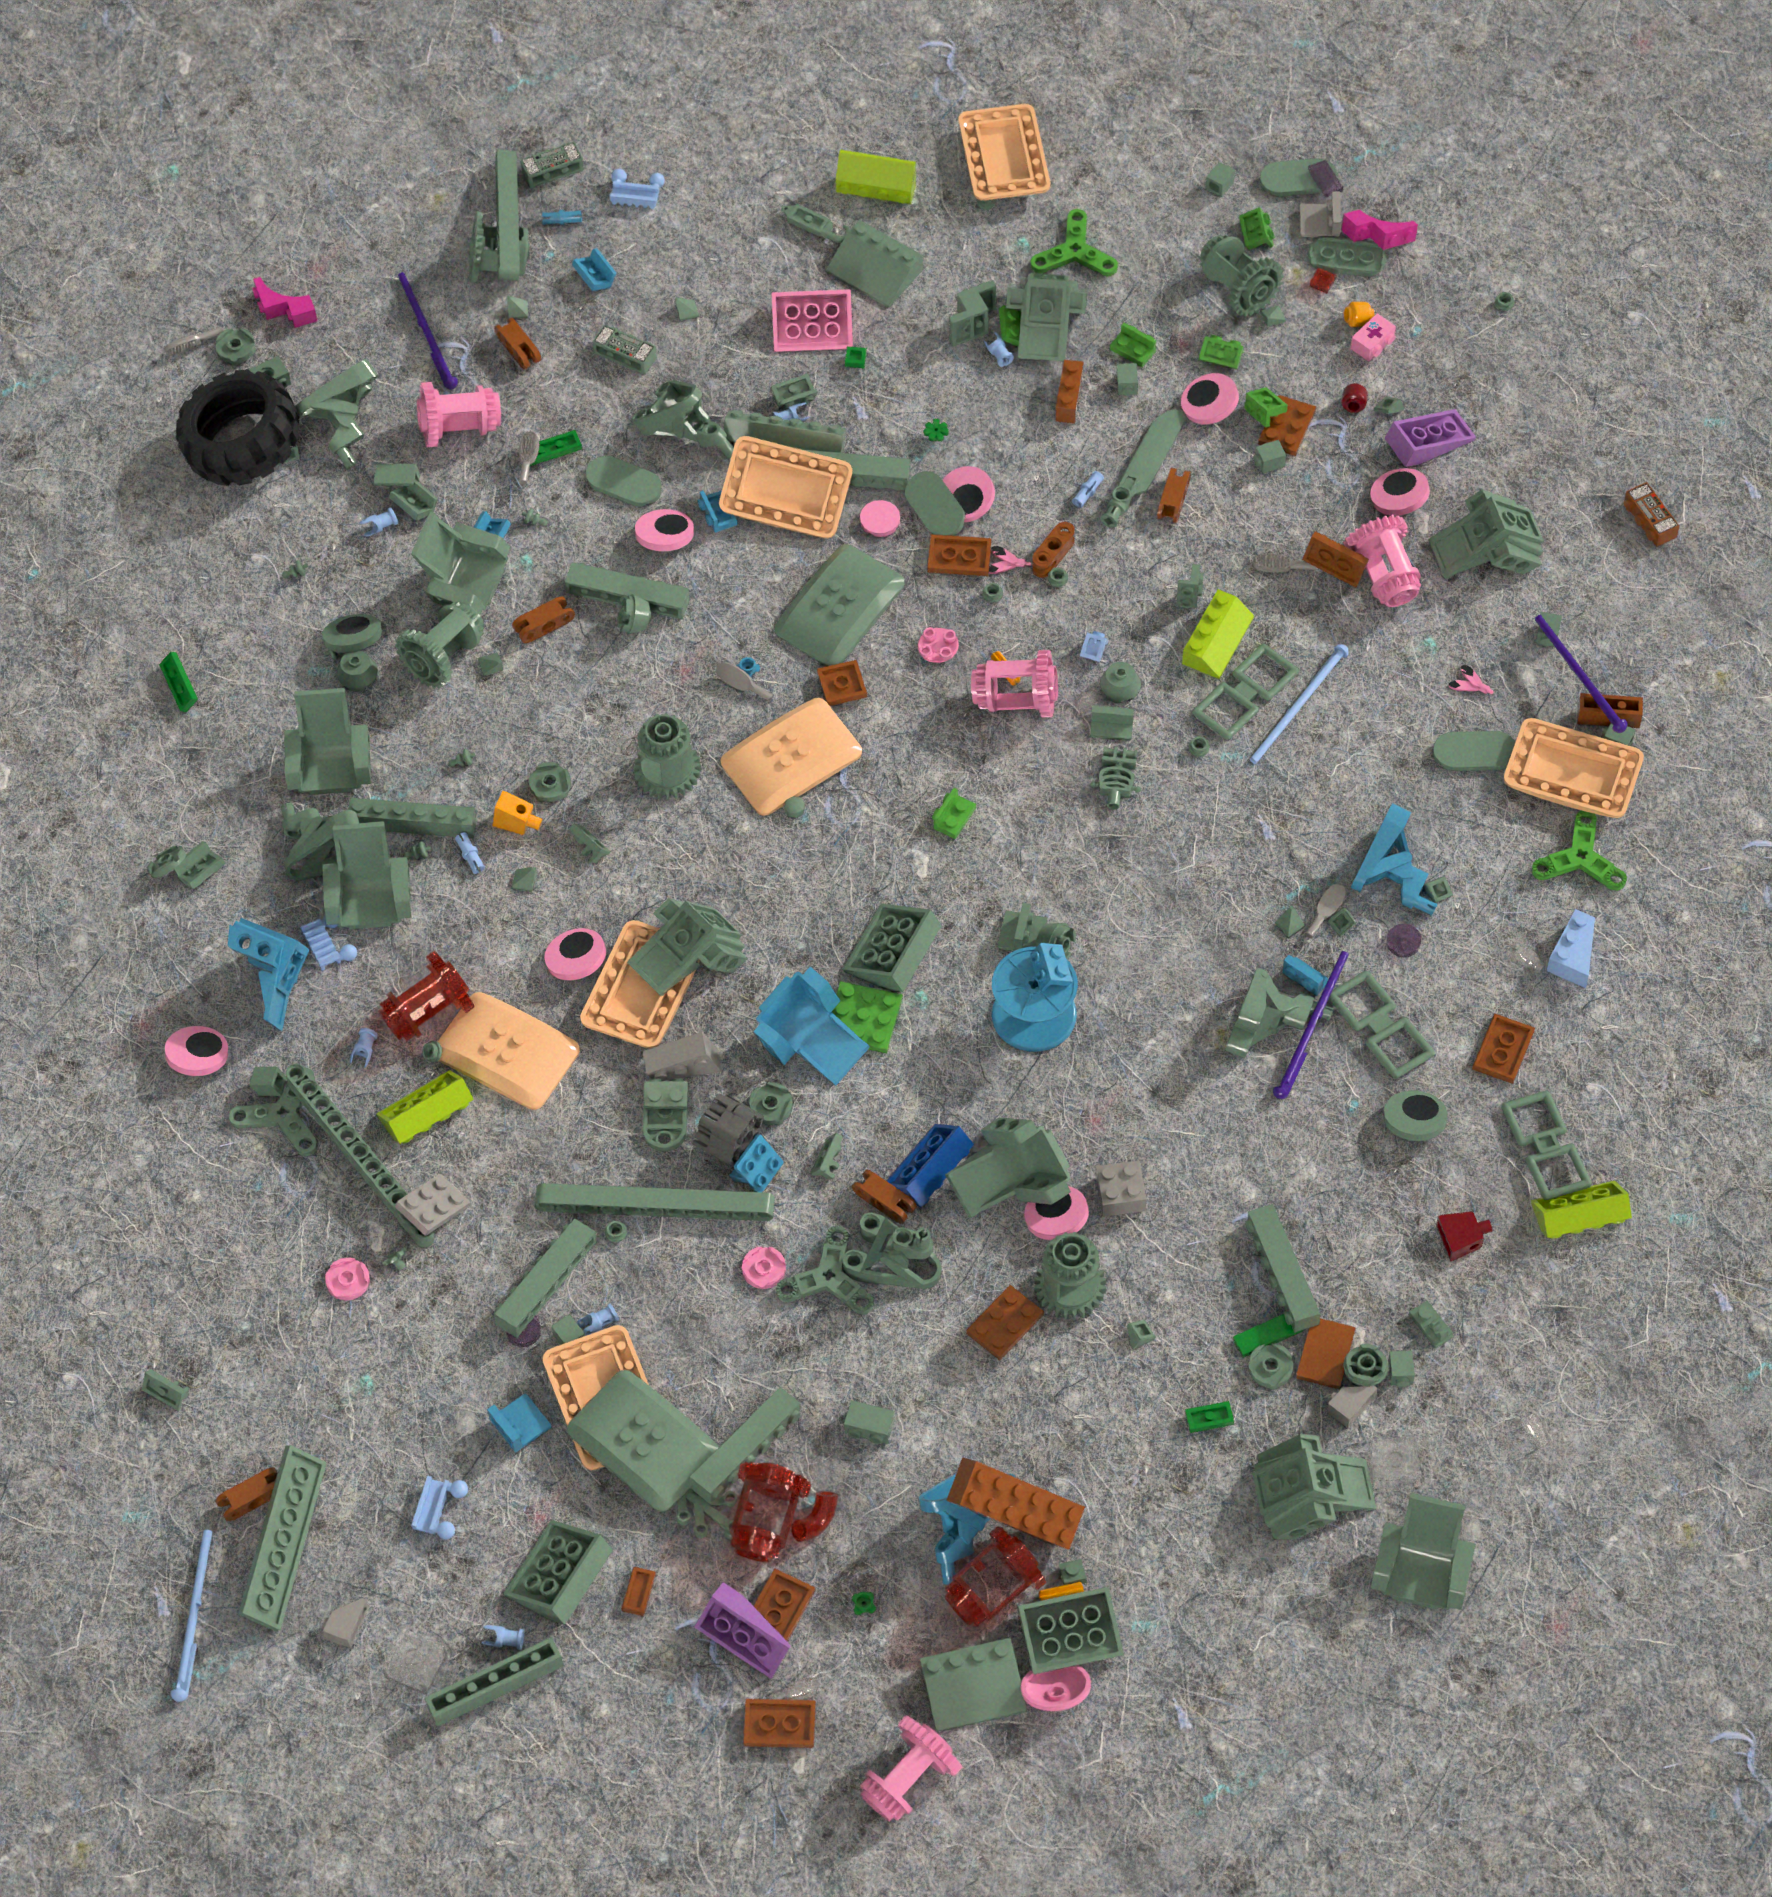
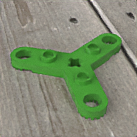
M1073 209L1068 213L1066 243L1034 255L1031 258V268L1035 273L1043 274V272L1046 273L1048 270H1054L1075 261L1103 274V276L1111 277L1118 271V262L1115 258L1086 244L1087 214L1081 209ZM1079 216L1082 220L1074 221L1073 217ZM1041 260V262H1045V265L1038 266L1036 262ZM1108 263V265L1110 264L1113 267L1111 269H1106L1103 266L1107 265Z
M1582 810L1577 813L1575 818L1572 847L1550 854L1547 857L1536 859L1531 869L1533 876L1539 880H1547L1581 869L1614 891L1623 889L1627 881L1626 873L1623 870L1621 871L1613 863L1593 851L1597 817L1594 813ZM1587 817L1591 820V823L1585 825V823H1581L1580 819ZM1578 853L1585 855V859L1578 857ZM1545 866L1548 868V871L1540 873L1537 867ZM1618 876L1622 881L1615 884V882L1612 883L1613 881L1610 878Z

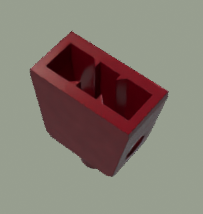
M1471 1211L1444 1214L1437 1217L1436 1227L1450 1262L1480 1249L1483 1245V1235L1492 1232V1225L1489 1219L1477 1222L1475 1214Z

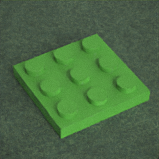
M840 981L836 994L840 1002L832 1010V1013L869 1045L870 1048L868 1050L887 1054L903 1000V994Z

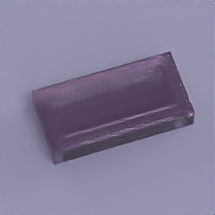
M1326 160L1308 166L1309 173L1325 198L1332 196V192H1343L1342 184Z

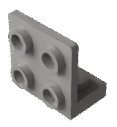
M1332 192V198L1328 199V204H1300L1301 237H1340V192Z

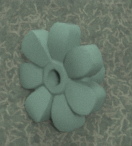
M402 1247L395 1254L391 1253L387 1256V1259L382 1261L383 1266L394 1264L398 1271L403 1269L406 1265L402 1261V1256L407 1249Z

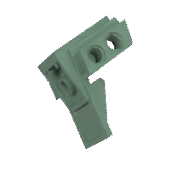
M1030 273L1029 277L1020 278V284L1010 283L1007 289L1006 308L1022 309L1018 358L1064 361L1066 359L1069 313L1085 314L1088 289L1078 288V282L1069 281V275Z
M1481 490L1465 500L1470 514L1428 539L1442 574L1446 579L1456 573L1489 561L1494 566L1519 574H1526L1542 565L1539 556L1543 553L1540 544L1544 540L1531 510L1523 505L1516 504L1515 500L1485 490Z
M430 512L411 555L430 576V582L425 593L432 602L443 606L451 605L453 602H464L471 605L481 615L482 610H485L487 605L490 604L502 578L511 546L501 536L456 522L454 528H451L439 519L435 513Z
M345 688L294 691L299 729L284 730L287 790L298 789L300 793L309 792L310 795L352 792V789L361 788L362 784H371L368 724L351 725Z
M384 821L333 826L337 863L322 864L324 912L327 925L337 924L339 928L349 927L351 930L392 926V923H400L403 918H412L407 857L390 858Z
M668 898L653 913L664 925L627 963L660 996H663L671 987L700 966L697 962L698 960L709 969L731 974L748 958L741 952L745 947L739 940L742 934L715 908Z
M1000 1117L981 1129L988 1145L945 1174L969 1218L1015 1194L1021 1202L1053 1204L1071 1192L1067 1185V1182L1070 1180L1067 1169L1070 1165L1051 1130H1045L1043 1126H1035L1032 1120Z
M1299 1434L1257 1454L1258 1464L1254 1465L1255 1472L1252 1475L1260 1515L1264 1516L1266 1526L1271 1528L1273 1539L1295 1540L1336 1521L1335 1512L1374 1511L1377 1509L1366 1459L1322 1453L1319 1436Z
M1410 1493L1404 1525L1399 1526L1385 1522L1371 1589L1382 1591L1383 1595L1391 1596L1392 1599L1428 1608L1449 1610L1451 1607L1462 1610L1476 1543L1458 1539L1466 1505Z

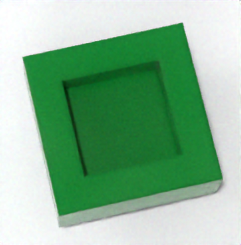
M847 346L845 367L865 369L867 348Z

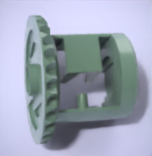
M479 211L475 212L469 245V282H476L481 270L498 272L497 250L495 249L497 248V227L486 226L483 223V214ZM519 227V276L524 275L526 261L529 258L530 245L528 244V229L526 227Z

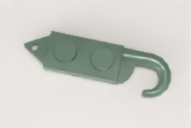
M796 204V206H781V210L787 217V222L818 237L822 236L833 242L842 243L850 231L847 225H843L842 227L846 230V233L838 236L832 233L833 224L829 218L799 204Z

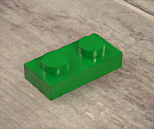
M1229 1401L1185 1409L1190 1433L1234 1425Z

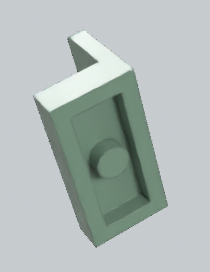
M377 464L374 479L375 486H413L414 480L420 481V473L416 464Z
M1092 705L1090 737L1130 741L1132 738L1134 709Z

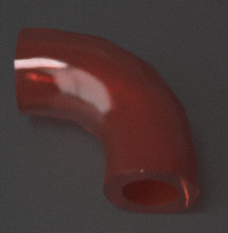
M830 1491L816 1492L814 1506L810 1514L792 1523L791 1533L797 1542H805L816 1538L828 1528L836 1512L838 1494Z

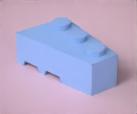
M1575 909L1549 958L1547 972L1586 988L1589 977L1595 917Z

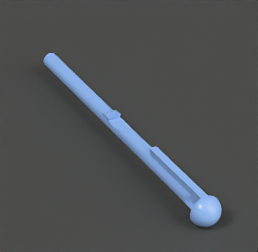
M1338 644L1334 647V653L1310 681L1309 686L1292 707L1286 711L1284 717L1251 756L1250 761L1253 764H1257L1342 657L1346 658L1349 651L1345 645Z
M211 1530L203 1531L176 1689L171 1690V1697L177 1702L186 1700L189 1695L197 1644H193L198 1607L202 1603L201 1595L212 1538Z

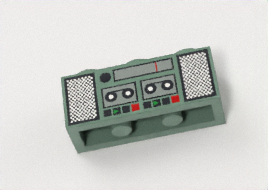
M575 142L563 144L562 146L545 150L520 160L522 173L529 188L584 170L583 158Z
M605 324L592 341L594 354L643 375H646L657 359L656 346Z

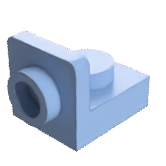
M1093 631V634L1087 632L1080 657L1100 663L1105 646L1108 644V639L1104 638L1105 634Z

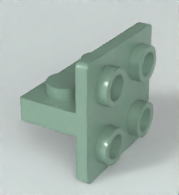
M1022 903L1020 913L1007 910L1000 932L998 948L1015 951L1025 947H1036L1038 933L1047 924V918L1034 915L1031 912V904Z

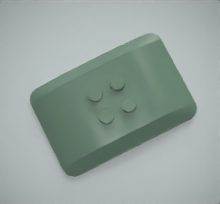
M843 544L824 562L795 597L776 623L775 633L779 638L826 667L843 663L904 588V578L901 574L850 544Z
M629 1370L617 1372L570 1421L567 1428L568 1435L658 1512L670 1510L691 1488L690 1476L719 1448L690 1419Z

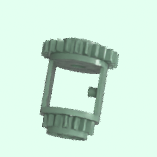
M1226 234L1224 236H1215L1204 245L1200 254V266L1203 269L1204 275L1211 281L1223 282L1230 289V295L1228 296L1230 301L1228 304L1231 305L1230 308L1237 314L1244 317L1248 314L1252 316L1254 312L1258 314L1260 308L1265 309V304H1271V298H1276L1275 292L1280 291L1278 286L1283 284L1280 280L1284 278L1282 266L1268 257L1265 259L1260 258L1259 261H1253L1244 253L1245 247L1243 242L1236 237H1228Z
M453 602L451 605L443 606L438 611L439 624L428 634L420 631L416 632L414 629L411 631L407 629L395 640L397 643L395 647L398 649L396 653L401 655L399 660L404 661L403 666L408 667V672L413 673L415 679L419 678L421 684L425 682L427 687L432 686L433 689L436 687L440 689L445 686L452 678L451 674L453 673L450 670L452 666L450 665L449 657L460 647L473 649L479 644L480 638L484 634L482 631L484 630V622L477 610L467 603Z
M665 713L656 714L652 718L649 717V720L643 723L638 733V746L641 752L637 753L638 758L634 759L635 766H633L638 787L643 786L644 793L650 790L651 797L658 794V799H661L663 795H666L667 800H669L670 795L677 799V793L685 796V789L692 791V785H697V779L700 778L701 771L700 757L697 756L696 750H692L690 744L689 729L675 715L671 716Z
M1065 1232L1060 1236H1056L1046 1246L1043 1262L1041 1263L1042 1269H1037L1038 1277L1034 1279V1284H1036L1034 1292L1037 1293L1036 1299L1042 1300L1041 1307L1048 1306V1314L1054 1310L1056 1318L1060 1314H1064V1320L1068 1318V1315H1072L1073 1320H1076V1314H1080L1082 1318H1085V1311L1093 1314V1307L1099 1308V1301L1104 1300L1103 1294L1106 1293V1286H1104L1106 1285V1278H1103L1104 1270H1099V1252L1091 1240L1085 1237V1235L1076 1234V1232Z

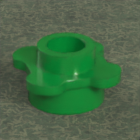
M860 1592L852 1596V1601L855 1604L853 1611L856 1615L866 1612L872 1614L876 1611V1606L873 1604L874 1594L872 1592Z

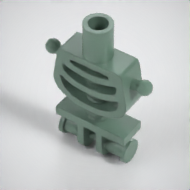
M1104 746L1102 766L1107 768L1100 771L1099 782L1093 781L1090 786L1092 788L1099 787L1100 795L1108 796L1107 807L1109 809H1119L1121 797L1130 798L1132 790L1137 793L1141 791L1139 786H1134V773L1128 770H1136L1137 750L1131 751L1124 748L1122 752L1118 751V747L1112 749Z

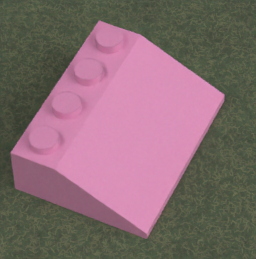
M851 289L772 293L774 352L847 349V346L853 347Z

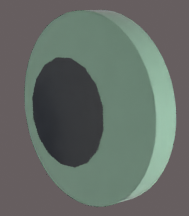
M353 614L341 617L328 624L322 632V638L325 647L331 651L341 653L354 652L374 644L381 637L382 628L380 621L372 615Z
M1411 1090L1397 1093L1386 1102L1383 1119L1386 1127L1396 1136L1411 1141H1425L1435 1138L1443 1132L1447 1124L1448 1113L1444 1103L1436 1096L1423 1091Z

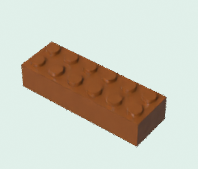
M962 1457L946 1500L1067 1550H1070L1085 1509L1080 1504L978 1461Z

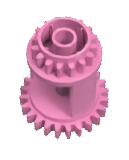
M432 382L421 383L420 398H417V417L419 430L423 432L424 442L427 447H437L438 440L442 439L443 432L478 429L480 435L483 436L487 435V432L496 431V426H501L498 392H493L492 388H483L482 385H477L473 393L439 395L438 389H434Z
M1391 515L1388 518L1384 516L1382 519L1377 518L1374 521L1370 520L1367 524H1362L1361 528L1354 529L1355 532L1349 533L1350 537L1345 538L1346 541L1343 542L1345 547L1369 559L1366 570L1373 583L1371 592L1375 598L1379 599L1381 604H1385L1388 607H1398L1410 602L1418 595L1419 587H1421L1419 570L1412 567L1401 543L1403 537L1406 536L1405 533L1408 532V527L1403 517H1399V515L1395 517ZM1383 554H1386L1393 569L1390 573L1381 557Z
M1039 650L1037 658L1033 660H988L986 664H978L977 669H973L971 673V692L974 705L978 704L979 709H988L989 712H996V710L1036 709L1039 710L1042 718L1052 717L1055 708L1054 702L1058 699V675L1056 666H1053L1051 651ZM1032 676V692L998 694L997 678L1009 677L1015 679L1016 677Z
M905 1716L898 1723V1726L903 1731L900 1736L911 1749L884 1779L868 1770L865 1774L867 1779L860 1785V1788L863 1790L860 1796L889 1822L893 1818L898 1821L904 1813L909 1815L913 1811L902 1796L929 1765L943 1775L947 1772L952 1776H955L962 1768L957 1758L951 1754L953 1749L941 1736L926 1724L920 1725L909 1716Z

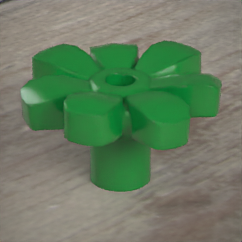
M933 419V424L931 422L925 424L924 436H928L930 441L942 442L944 436L949 434L948 425L945 422L940 424L939 419Z

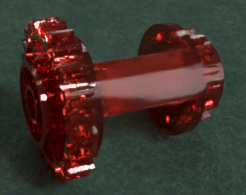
M435 951L426 956V960L429 963L426 969L429 975L397 998L390 991L386 994L387 999L380 1003L382 1008L378 1012L399 1041L404 1038L407 1042L414 1036L419 1038L422 1034L418 1027L450 1004L456 1010L461 1008L465 1013L475 1007L467 994L470 990L460 974L449 961L445 963Z
M744 1462L741 1463L737 1474L744 1484L730 1529V1534L733 1536L730 1545L733 1546L736 1554L744 1558L770 1563L772 1559L778 1558L780 1549L785 1548L799 1497H808L812 1484H810V1481H807V1478H802V1475H797L794 1471L777 1464ZM750 1490L771 1498L789 1501L780 1535L758 1527L741 1524L744 1511L752 1512L754 1507L753 1503L747 1502Z
M1000 1526L995 1527L989 1533L992 1542L951 1577L952 1582L945 1587L947 1594L944 1595V1598L968 1626L972 1623L978 1626L984 1620L989 1622L1030 1585L1039 1590L1046 1584L1045 1577L1037 1568L1039 1563L1033 1554L1016 1536L1010 1537ZM993 1550L1022 1585L990 1612L961 1576L972 1567L980 1573L986 1568L980 1560Z

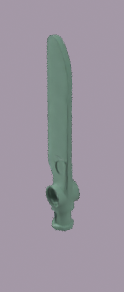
M1177 409L1170 410L1161 414L1153 421L1118 486L1114 488L1106 513L1102 514L1100 518L1105 526L1110 528L1116 527L1119 516L1129 509L1132 497L1145 493L1148 490L1185 423L1186 415L1184 412Z

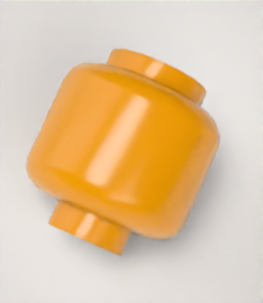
M1350 302L1344 309V320L1350 327H1363L1374 317V310L1368 302Z

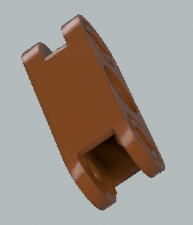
M512 317L507 319V325L503 327L500 325L494 326V331L499 341L523 370L530 367L529 359L534 363L542 360L535 344Z
M1170 468L1159 504L1157 519L1162 520L1166 516L1173 518V523L1178 522L1190 483V471H1184L1183 477L1177 476L1176 468Z
M1058 523L1032 556V572L1035 576L1040 578L1048 577L1049 572L1057 567L1073 547L1075 528L1071 523Z
M557 597L517 617L513 621L512 627L516 633H519V638L523 643H530L571 622L575 617V612L571 608L564 609L567 605L566 599L564 597Z
M866 1169L862 1173L866 1180L863 1184L854 1182L851 1186L852 1190L860 1198L899 1224H903L908 1218L903 1210L913 1213L917 1208L912 1198L871 1170Z
M267 1468L224 1491L216 1498L215 1502L219 1507L230 1505V1508L224 1513L226 1521L236 1520L270 1501L278 1474L276 1468Z

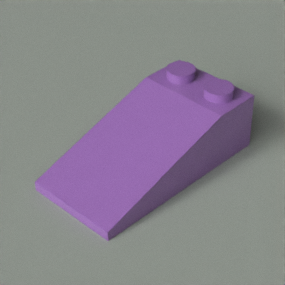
M1456 409L1394 421L1384 439L1403 465L1408 467L1422 464L1470 443L1476 439V436Z
M724 1582L713 1594L694 1627L770 1679L791 1647L742 1594Z

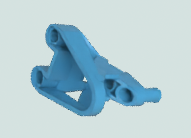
M1392 803L1351 888L1361 892L1364 885L1388 878L1400 884L1402 905L1410 909L1415 907L1432 916L1438 904L1419 896L1429 873L1412 866V855L1409 852L1404 828L1412 812ZM1396 845L1399 853L1387 857Z
M956 1473L919 1496L921 1511L936 1513L942 1519L943 1532L945 1534L935 1546L937 1563L941 1565L942 1582L946 1585L957 1582L954 1562L974 1553L972 1539L978 1531L984 1529L985 1524L990 1520L987 1517L946 1501Z

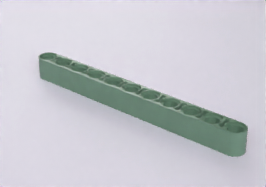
M497 149L495 180L498 279L518 281L520 257L516 151Z
M300 1064L290 1065L286 1070V1078L292 1092L415 1243L420 1247L431 1246L435 1240L434 1231L427 1236L419 1235L422 1232L395 1208L396 1204L394 1202L406 1196V1191L307 1070ZM295 1075L301 1076V1077L298 1078V1079H293V1078H292V1077L295 1076ZM306 1091H313L312 1094H305ZM320 1106L326 1107V1108L323 1109V1110H318V1109H317V1108L320 1107ZM332 1122H338V1123H339V1124L334 1125V1126L330 1125V1123H332ZM346 1137L352 1138V1139L349 1140V1141H343V1140H342L343 1138H346ZM357 1153H364L361 1157L355 1156ZM369 1169H377L374 1173L368 1172ZM384 1184L390 1185L388 1188H381Z
M541 1183L536 1187L534 1207L543 1212L769 1221L773 1219L775 1197L770 1193Z

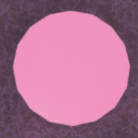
M878 500L870 502L861 511V527L866 533L869 532L875 537L891 535L900 524L899 510L888 501Z
M756 1247L745 1255L742 1262L743 1277L748 1284L759 1289H768L776 1286L784 1278L786 1272L784 1257L778 1250L772 1247Z
M341 1258L333 1262L328 1272H326V1287L330 1294L337 1299L344 1301L354 1300L362 1296L367 1290L370 1283L369 1271L364 1263L354 1258Z

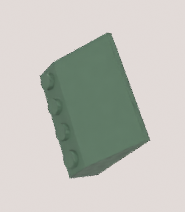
M859 220L847 233L826 268V273L889 308L923 271V255Z
M881 903L842 970L847 974L883 989L904 992L942 925L929 909Z
M551 1520L503 1595L548 1620L565 1625L613 1549L600 1534Z
M1109 1587L1019 1605L1017 1607L1020 1627L1033 1675L1124 1656Z
M1011 1638L920 1658V1670L936 1733L1027 1712L1026 1703L1021 1692V1680Z

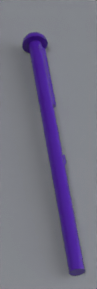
M401 272L398 274L399 281L415 313L417 323L422 328L432 353L430 355L442 379L443 386L446 389L452 390L457 387L458 379L452 377L405 273Z
M1541 615L1536 616L1534 619L1613 724L1612 730L1616 733L1624 732L1627 729V721L1625 719L1620 720Z
M1341 951L1279 1087L1273 1088V1095L1277 1099L1282 1100L1288 1097L1308 1054L1304 1051L1313 1034L1316 1022L1322 1018L1325 1005L1349 956L1345 951Z

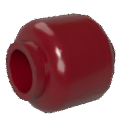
M1357 383L1347 385L1342 392L1341 403L1343 408L1351 413H1359L1366 408L1368 400L1367 389Z

